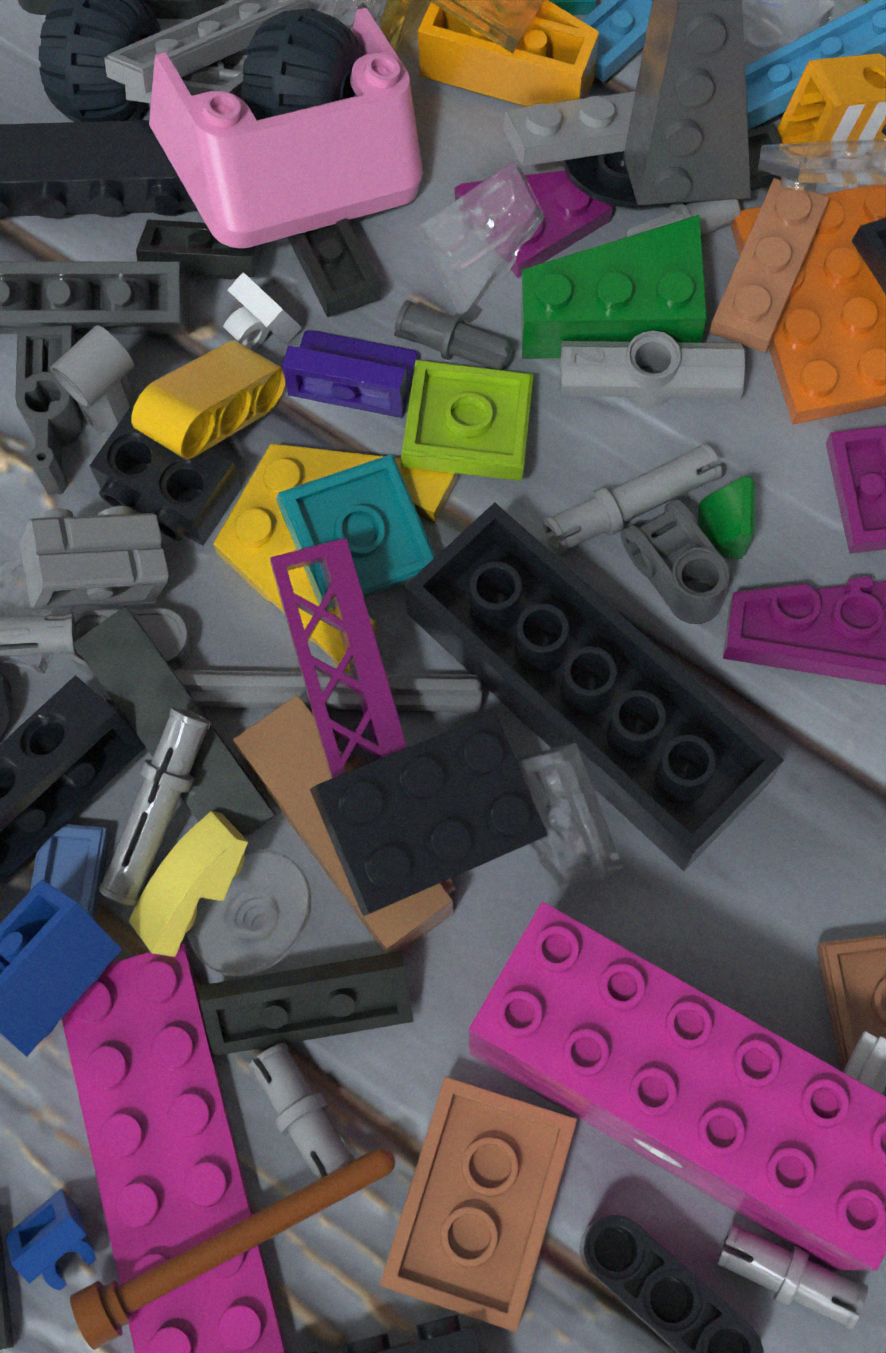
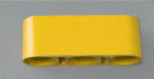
M235 340L229 341L149 384L139 395L134 405L131 423L136 430L182 458H194L269 413L279 402L286 387L283 369Z

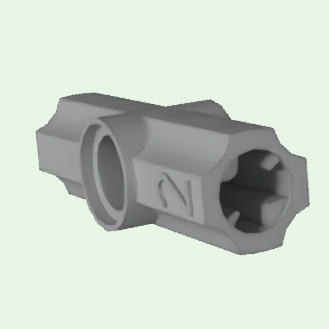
M659 331L643 332L634 337L631 342L561 341L560 396L627 397L629 401L637 406L652 408L664 404L669 398H741L743 393L745 349H743L742 343L676 342L673 337ZM644 366H653L660 369L662 372L652 374L647 373L640 368Z

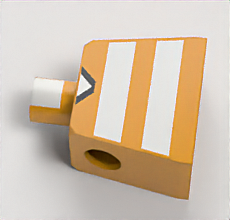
M876 53L808 61L777 127L793 164V173L797 181L875 154L883 147L886 141L885 56Z

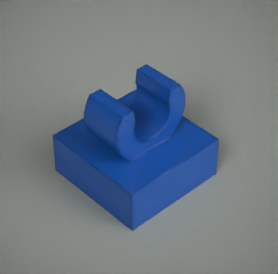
M62 1188L6 1235L11 1265L29 1284L42 1274L45 1282L50 1287L56 1290L63 1289L67 1285L65 1276L61 1268L55 1263L66 1252L80 1254L89 1266L96 1260L93 1245L87 1235L80 1209Z

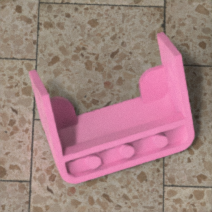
M367 8L356 10L352 32L357 37L363 55L354 63L350 76L351 87L357 96L261 120H256L248 105L234 94L225 91H210L192 96L167 53L155 55L149 126L211 234L222 244L233 248H249L333 225L345 218L351 220L410 203L417 196L423 176L410 77L405 66Z

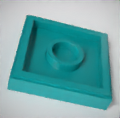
M393 454L281 491L276 497L297 550L347 538L364 598L410 581L435 558L433 549ZM316 563L304 566L317 601L320 604L328 591L321 565ZM330 603L326 611L333 609L332 603Z

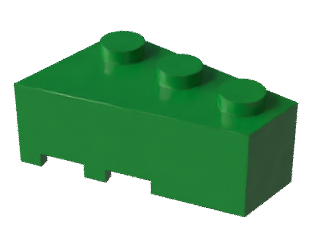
M700 215L522 269L520 307L522 359L561 358V341L631 342L634 337L647 331L664 332L673 337L676 342L701 343L707 317Z

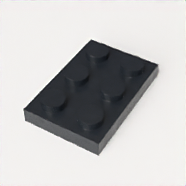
M496 712L319 783L310 789L362 916L380 910L548 836Z

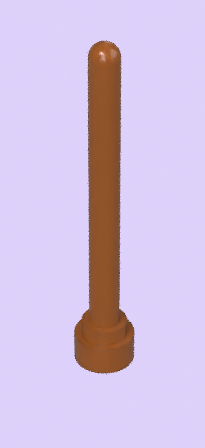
M376 1148L120 1286L116 1281H112L105 1286L100 1281H96L70 1296L71 1308L84 1339L93 1350H96L123 1334L122 1326L133 1321L132 1313L389 1175L395 1167L393 1153L386 1148Z

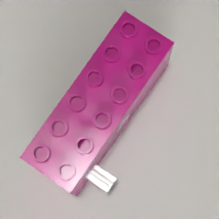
M542 901L468 1029L469 1054L790 1245L808 1251L809 1256L833 1270H878L886 1253V1097L882 1095L886 1087V1039L881 1036L877 1038L866 1031L863 1032L842 1072Z

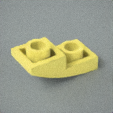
M210 811L177 842L150 878L136 903L128 922L153 954L175 957L185 933L190 931L194 925L199 899L206 898L223 902L233 878L240 873L243 867L248 841L222 813Z

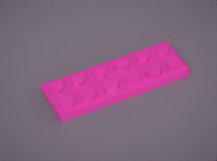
M181 942L175 957L147 952L110 963L104 969L100 978L88 987L61 1019L119 1283L122 1285L253 1215V1210L215 1057L212 1055L187 946L184 942ZM261 1244L132 1313L133 1321L128 1323L135 1353H288Z

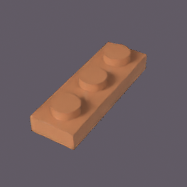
M775 178L773 179L712 319L710 334L735 343H742L746 347L766 353L830 197Z

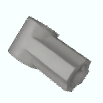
M94 326L50 366L51 372L60 385L77 401L86 422L100 434L105 431H114L129 408L133 409L136 399L126 375L134 368V362L118 340L103 327Z

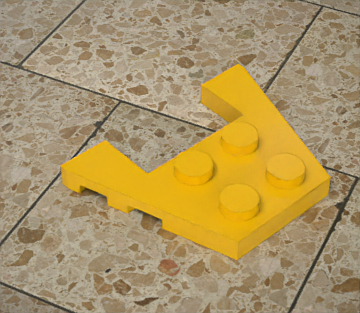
M270 444L213 542L216 553L266 601L272 602L284 613L270 564V557L293 552L297 549L276 501L278 493L384 456ZM395 458L417 514L435 522L459 475L457 473L401 467V458ZM304 567L289 570L288 574L293 592L319 606ZM298 608L305 630L312 615ZM333 609L327 611V612H329V613L335 615ZM370 618L375 635V633L377 632V624L375 620ZM320 620L309 641L316 643L333 660V664L338 667L346 653L340 631ZM349 664L344 673H352Z

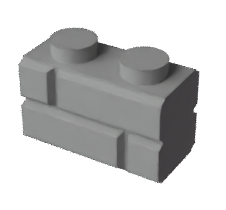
M115 506L102 510L97 516L74 517L72 511L60 508L50 509L41 512L36 518H30L20 540V552L24 573L27 576L26 585L30 607L35 610L155 602L168 582L169 575L164 550L160 546L161 535L157 516L154 513L134 514V510L130 507Z

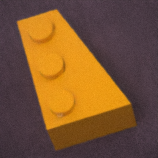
M431 0L418 29L420 77L526 107L535 104L587 98L595 78L599 31L549 0Z

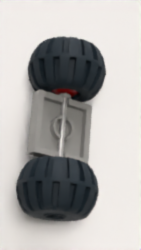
M56 0L47 12L46 21L42 25L40 34L41 46H39L38 61L41 62V67L39 68L41 81L51 103L73 122L138 120L139 117L143 118L151 108L152 91L145 94L108 78L104 57L161 31L159 22L151 8L142 0ZM310 8L283 11L264 21L255 31L247 51H238L181 78L192 96L210 91H225L234 94L248 105L256 120H261L357 96L351 87L350 76L354 63L363 55L355 34L337 18Z

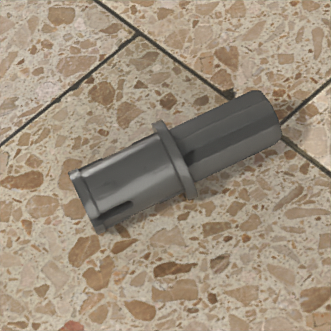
M406 300L395 322L394 329L396 331L394 336L441 352V357L446 360L451 359L452 355L491 369L502 370L505 369L512 354L513 342L510 339L466 324L464 315L459 313L452 317Z

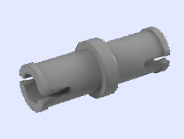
M280 1043L259 1054L258 1058L261 1062L258 1059H254L249 1063L248 1068L256 1076L279 1115L274 1122L282 1135L290 1134L316 1181L354 1161L355 1158L353 1155H350L326 1115L325 1110L329 1105L321 1092L313 1093L290 1055L286 1043Z
M734 1222L732 1223L726 1236V1244L751 1256L744 1255L723 1244L716 1263L717 1267L726 1268L774 1291V1300L786 1306H789L793 1300L843 1324L845 1328L853 1330L860 1317L856 1313L857 1308L833 1296L842 1298L863 1309L868 1293L867 1285L854 1282L808 1260L809 1252L802 1248L794 1246L792 1251H789L740 1228V1225Z

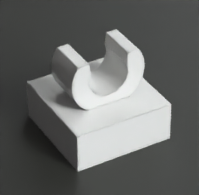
M244 272L227 289L245 307L239 308L232 313L223 327L247 348L255 351L265 341L269 330L287 345L302 329L292 317Z

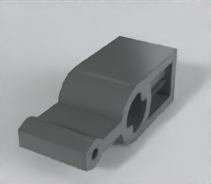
M72 325L17 328L15 399L18 410L32 436L35 438V448L29 454L30 463L48 495L64 493L67 479L62 471V447L74 442L80 435L83 427L84 416L77 401L60 385L50 369L53 363L78 342ZM44 341H49V348L44 346Z

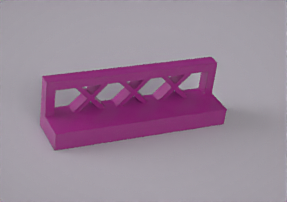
M347 538L270 557V564L331 779L345 773L344 766L356 745L375 755L377 760L406 749V741ZM320 563L328 591L319 606L293 592L288 574L289 570ZM330 603H332L335 615L326 611ZM298 608L312 615L305 630ZM320 620L340 631L346 653L337 669L311 655L308 641ZM348 664L350 665L353 678L344 674ZM316 670L331 678L323 693ZM338 682L358 693L364 717L355 732L329 718L326 703ZM366 727L368 728L371 742L361 737ZM334 733L349 741L341 757Z

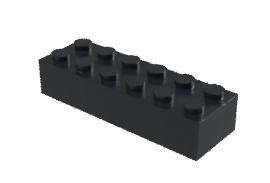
M496 502L485 510L404 586L407 615L472 675H476L494 696L683 871L764 790L784 761L782 757Z

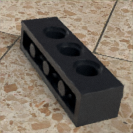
M76 675L0 744V884L145 748L143 742L118 712Z

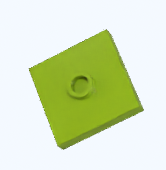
M415 360L401 453V467L522 481L533 374Z

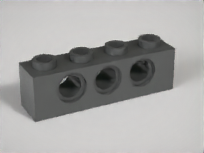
M0 261V334H17V328L72 325L75 334H87L96 325L103 327L110 334H189V275L180 262Z

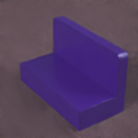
M307 330L303 334L300 347H287L282 369L288 396L403 418L412 385L415 360H418L417 352L410 349Z

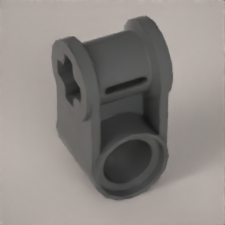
M674 499L666 504L664 513L639 528L630 525L622 530V542L631 561L649 579L678 619L689 624H703L711 621L719 614L729 582V567L725 559L702 532L696 518L684 503ZM690 580H701L706 582L712 590L705 593H697L688 589L684 583Z

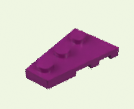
M870 576L848 579L846 586L813 589L808 584L733 592L729 604L723 659L886 685V581L873 582Z

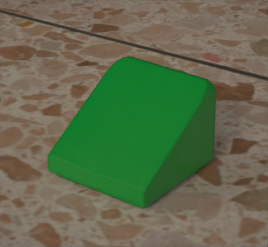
M742 476L704 497L698 506V524L702 532L723 558L742 559L743 555H746L753 537L755 481H752V477Z

